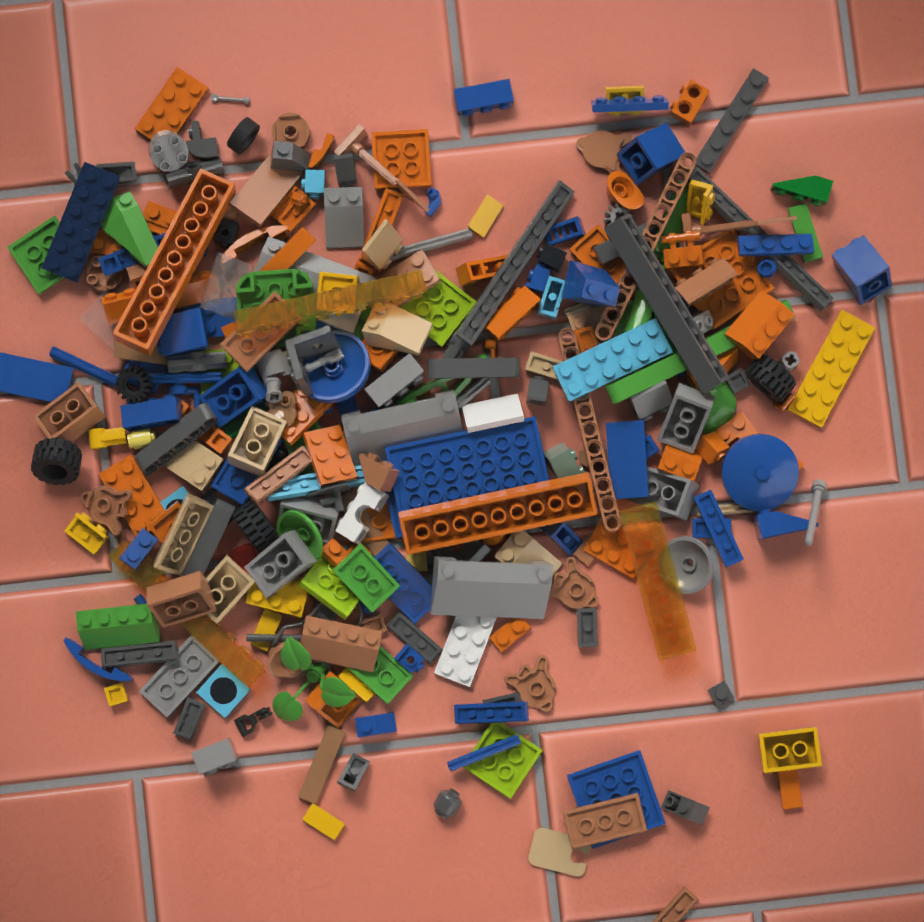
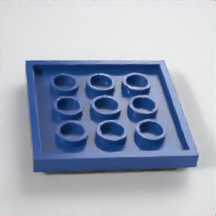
M640 750L567 775L577 807L638 793L647 830L666 824ZM626 837L593 844L591 847L594 849Z

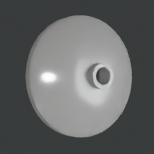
M681 536L672 539L663 547L659 556V570L663 580L670 588L679 593L691 594L702 590L708 585L713 576L714 562L709 549L704 543L693 537ZM689 560L693 561V566L690 565Z

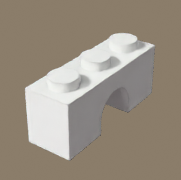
M366 482L360 485L356 498L347 506V512L338 521L335 531L358 545L361 544L370 529L361 521L362 512L367 508H373L380 512L389 495Z

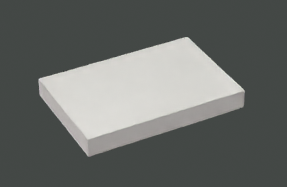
M518 394L465 404L462 407L468 433L525 421Z

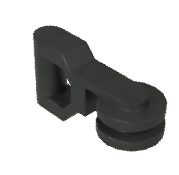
M429 550L427 553L428 575L425 577L431 586L435 557L433 550Z
M263 707L251 715L244 714L234 720L242 737L255 730V725L258 723L255 714L257 716L261 715L259 721L273 714L272 711L268 712L270 707ZM245 718L249 719L252 723L249 730H247L242 721Z

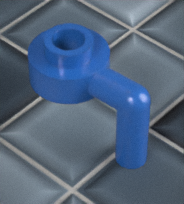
M172 383V386L168 387L169 395L182 396L193 394L194 409L201 404L199 398L201 389L199 387H187L183 383Z

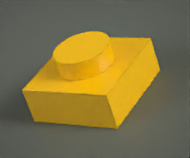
M123 682L104 688L109 707L129 701Z

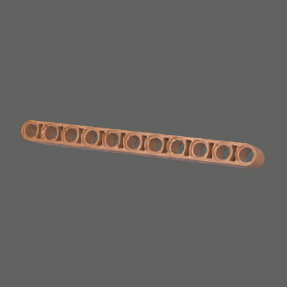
M685 152L680 156L642 233L653 252L695 168L696 157L690 152ZM688 158L693 164L688 167L684 166L682 160ZM680 175L684 178V182L678 184L674 181V177ZM668 192H672L676 198L670 201L666 199L665 195ZM664 209L668 215L665 218H661L657 215V211ZM655 226L659 229V233L652 235L649 232V228ZM627 266L617 284L620 287L619 294L624 295L626 301L621 304L616 303V307H606L595 330V337L601 343L612 338L637 287V283L628 272ZM630 277L634 280V284L626 286L623 280ZM611 311L617 314V319L614 321L607 318V314ZM600 329H607L609 335L606 338H602L599 336L598 331Z
M570 328L562 329L558 335V344L562 361L568 360L566 358L568 352L578 355L580 351L575 332ZM567 333L571 335L572 340L564 342L561 336ZM587 393L584 397L577 398L572 402L602 525L606 532L614 533L620 528L621 519L590 393ZM582 407H586L589 409L590 414L582 416L579 410ZM586 426L594 428L592 435H587L584 432ZM595 444L598 446L599 452L592 454L589 452L588 447ZM595 463L602 464L603 471L595 472L593 465ZM601 481L606 482L608 489L600 491L597 484ZM605 500L611 501L612 509H604L602 502ZM614 519L617 522V527L614 529L609 528L607 520Z

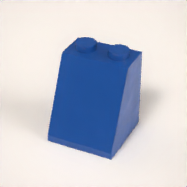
M665 123L635 137L616 155L635 185L638 186L676 164L685 151L669 125Z
M865 235L853 239L850 244L837 249L832 254L834 266L860 305L892 286L890 267Z
M570 261L562 298L593 307H616L620 287L606 270Z
M200 307L171 315L160 336V342H157L159 354L162 353L163 357L167 358L168 356L210 350L204 316Z

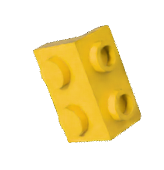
M644 86L605 87L607 100H615V97L634 99L635 96H644ZM645 111L607 112V114L621 116L622 113H629V115L637 116Z
M691 180L688 189L686 213L701 218L700 225L704 226L706 221L711 219L713 209L710 208L715 198V194L712 193L713 185Z
M77 512L75 518L64 532L95 555L109 538L105 534L107 530L99 524L97 526L92 524V518L84 512L82 514Z

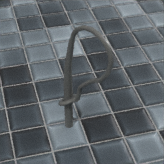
M319 602L308 616L312 617L315 615L323 603ZM358 602L356 605L358 607L359 617L355 626H359L361 624L363 617L362 606ZM305 619L300 623L285 625L278 634H246V642H272V646H275L277 642H285L288 636L300 642L301 635L283 633L285 629L302 626Z

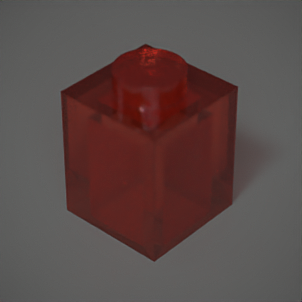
M250 542L230 549V555H228L240 567L246 566L257 557L254 547Z

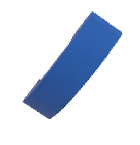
M166 233L153 237L158 247ZM126 248L98 258L105 276L140 263L130 255Z
M65 637L64 643L70 653L88 670L112 680H133L132 676L119 668H114L112 673L84 657L81 655L84 647Z

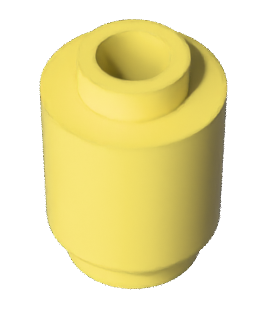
M150 428L131 431V433L127 434L129 448H134L135 450L145 448L156 439L155 431H151Z

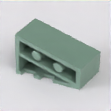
M563 442L543 452L556 478L585 473L582 466L578 467L575 461L578 459L573 449L570 450Z

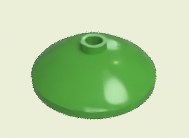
M725 382L707 393L715 396L702 433H712L734 417L736 410L735 395Z
M289 510L283 513L277 521L279 537L286 532L295 530L315 559L318 560L322 555L323 542L320 531L315 523L299 511Z

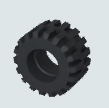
M763 354L759 359H754L745 370L747 378L755 387L769 398L778 402H782L796 386V381L790 372L766 354Z
M52 437V439L45 438L44 441L40 440L34 448L31 472H33L35 477H38V480L44 481L47 484H71L79 476L82 460L81 449L76 444H72L71 441L64 440L63 438Z
M252 500L232 513L233 519L257 551L262 552L279 538V534L271 522Z

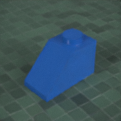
M564 522L539 527L570 556L583 543Z
M394 712L355 718L358 737L397 731Z

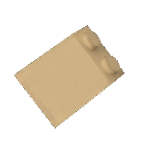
M385 219L363 247L361 258L379 272L382 268L386 270L392 262L390 260L391 256L394 253L397 255L403 248L401 244L403 238L389 221Z
M376 302L362 329V333L368 346L419 355L433 324L395 305Z
M251 406L228 454L227 463L261 477L265 474L287 421Z
M194 441L163 466L202 492H205L225 460L197 441Z
M523 530L513 532L494 556L500 563L529 564V561H548L553 565L552 576L563 564Z
M228 555L206 578L216 606V612L207 615L215 623L221 622L256 582Z

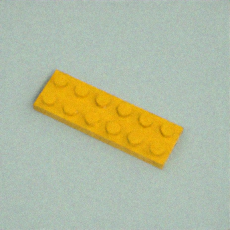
M841 310L787 410L822 428L875 327Z

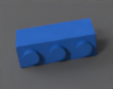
M510 79L454 89L457 113L462 115V117L471 116L473 112L479 111L481 113H489L495 108L505 110L514 105Z
M171 394L164 395L162 399L146 398L144 402L137 401L132 403L130 401L127 402V405L120 406L122 428L129 432L176 424L183 418L181 400Z

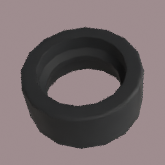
M249 117L244 118L230 135L227 147L237 154H242L256 138L260 125Z

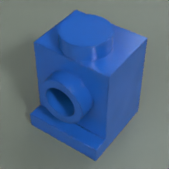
M537 263L535 270H530L527 279L530 283L526 282L525 286L529 290L543 295L550 274V270L547 269L548 267Z
M408 644L394 658L411 674L414 671L418 673L425 665L422 663L424 658ZM409 656L414 657V662L412 664H409L407 662V658Z

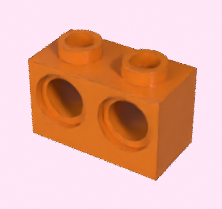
M690 79L688 84H683L679 91L681 93L678 100L674 99L670 106L672 110L670 116L689 127L710 93L709 89ZM695 90L698 93V97L692 98L688 92ZM685 106L689 112L682 114L679 111V107Z

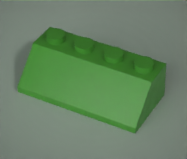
M147 604L76 611L77 631L85 650L160 642L159 622Z

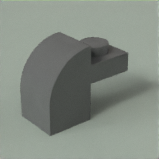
M191 121V127L188 128L189 138L193 140L186 141V144L192 156L201 161L219 158L216 137L202 139L199 121Z

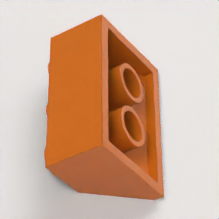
M526 286L516 288L511 293V299L508 301L503 300L497 307L498 310L485 325L484 329L497 343L540 305L541 299Z
M760 290L724 334L751 359H759L795 314L782 302Z

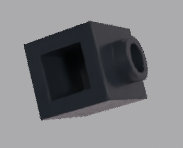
M225 219L221 220L214 239L218 247L228 249L236 242L239 223Z
M546 243L544 248L540 247L536 257L539 258L538 263L559 273L567 252Z

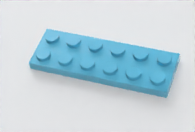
M655 318L553 366L552 369L568 402H571L672 354L673 351Z

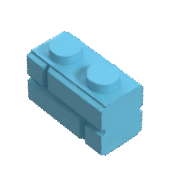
M552 276L548 277L537 315L556 320L562 301L565 280Z

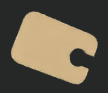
M540 827L534 832L528 860L537 867L573 876H581L584 874L587 864L573 862L571 860V853L574 850H580L585 854H589L591 845L571 849L567 833Z

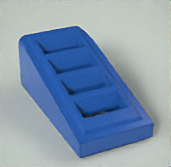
M577 216L552 225L545 235L546 243L554 246L586 235L581 218ZM573 224H576L578 232L576 233L574 231ZM566 226L569 228L570 235H567ZM559 228L561 229L563 235L562 238H560L558 233ZM550 231L554 232L556 240H552Z

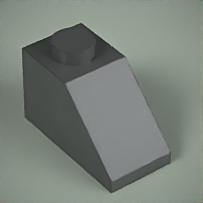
M274 141L271 150L270 168L303 172L309 170L308 152L294 143Z
M353 154L333 156L338 186L352 187L354 183H357Z
M534 376V379L530 378L526 403L545 406L549 381H545V377Z

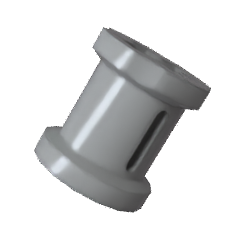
M789 351L781 357L780 364L788 371L793 370L799 364V357L795 352ZM791 357V361H793L794 363L788 365V361H786L785 359Z
M277 377L266 379L264 387L267 389L266 400L270 403L281 401L283 398V394L280 391L281 380Z

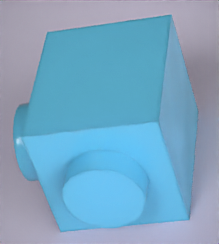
M305 170V179H302L301 188L305 190V194L310 199H320L321 196H324L325 170Z

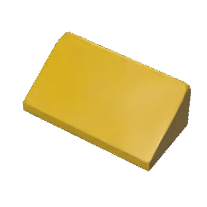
M487 194L469 223L468 228L484 238L503 205Z
M347 668L338 676L365 702H368L374 695Z

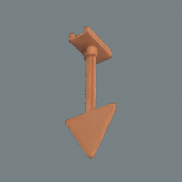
M360 124L333 151L336 155L350 154L352 152L356 156H360L389 183L398 187L401 194H404L407 199L426 212L430 210L399 178L391 174L359 144L367 136L365 129Z
M690 213L681 214L684 233L691 230L692 232L700 231V236L708 233L797 220V216L701 227V225L693 226Z

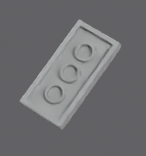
M191 635L178 649L179 661L166 662L139 690L167 718L220 662L194 635Z

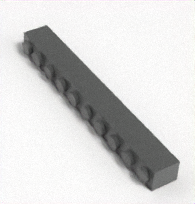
M627 214L619 217L604 228L608 239L615 246L617 254L623 259L628 272L635 279L637 287L643 292L648 305L655 312L657 320L663 325L668 338L675 345L677 353L683 358L688 371L695 378L697 386L705 394L730 379L631 215Z

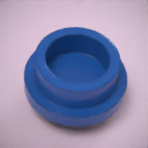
M770 259L761 260L757 265L758 274L764 278L772 277L776 272V264Z

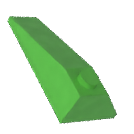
M131 192L113 197L102 222L101 229L106 235L112 236L118 245L125 247L131 256L147 268L158 246Z

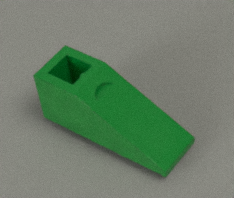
M814 175L773 183L770 190H774V193L777 195L785 196L787 194L796 201L807 200L810 201L811 205L821 207L822 205L825 206L828 201L833 181Z

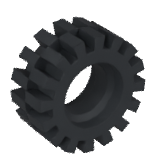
M131 366L118 374V378L115 381L118 384L115 387L119 388L117 393L118 395L122 394V399L127 398V402L132 401V403L146 398L151 393L152 389L150 388L153 387V383H150V381L153 379L148 377L150 374L148 371L144 372L145 368L139 369V366ZM131 377L139 380L140 389L138 391L130 389L128 380Z

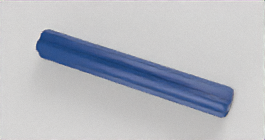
M55 346L50 350V357L113 387L118 384V382H115L118 378L117 375Z
M221 372L150 373L148 377H152L153 380L150 383L153 384L217 383L223 379Z
M514 735L448 761V768L450 771H455L520 745V738L518 735Z

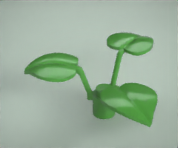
M287 637L281 650V661L291 670H298L299 668L302 671L308 670L306 673L308 680L293 697L286 691H282L275 696L273 711L277 717L286 721H296L302 716L303 707L295 699L310 682L317 683L320 681V690L323 691L321 695L322 700L329 706L341 707L354 699L356 696L355 692L339 678H326V666L321 662L311 664V656L308 651L294 638Z

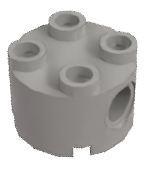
M164 130L156 133L151 138L148 146L150 158L156 167L162 171L171 172L178 170L188 161L189 151L187 144L178 133Z
M287 347L285 349L280 348L269 351L257 362L260 378H263V381L270 377H277V374L282 376L291 375L290 372L293 369L292 366H289L286 355L289 354Z

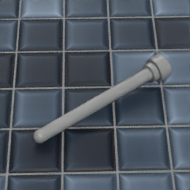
M820 479L813 481L811 486V492L814 496L805 538L807 546L813 543L821 497L825 495L827 490L826 482Z

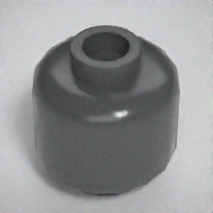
M454 789L441 790L433 803L435 813L445 819L454 817L462 805V800L459 797L460 794Z

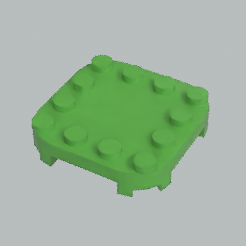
M300 269L254 271L245 274L236 285L239 325L276 291L302 320L273 348L287 347L285 340L316 330L314 288L308 273Z

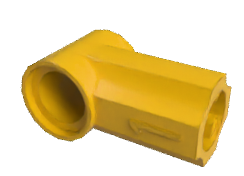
M122 427L88 430L91 450L128 444L127 432Z

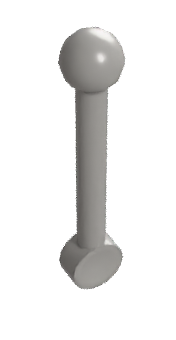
M217 94L211 95V100L213 102L222 100L243 102L244 104L250 103V99L248 97L242 99L231 97H219Z

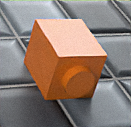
M714 431L703 435L695 450L710 465L715 462H722L730 447Z

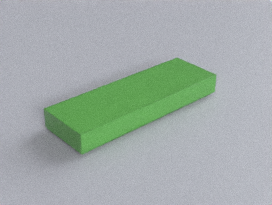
M804 203L788 208L789 217L797 216V220H791L794 233L812 234L814 253L802 255L804 263L823 258L807 204Z

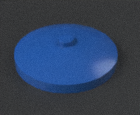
M332 331L339 342L340 349L344 355L343 359L333 364L326 363L325 366L308 372L313 394L308 396L311 399L322 403L341 402L355 395L366 383L371 369L370 355L363 342L349 332ZM326 354L304 361L305 365L318 360L320 357H324Z
M752 434L735 442L727 451L722 463L721 477L726 492L737 504L749 510L761 511L780 506L792 495L798 482L799 466L794 452L785 442L769 434Z

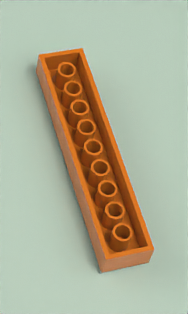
M200 168L113 332L115 341L147 356L151 355L227 211L230 201L236 193L234 183Z
M588 472L398 512L407 555L598 515Z

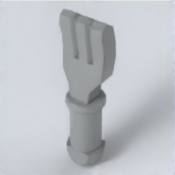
M338 347L327 353L324 357L307 363L304 367L305 371L312 372L314 369L325 366L326 363H336L343 359L344 355Z

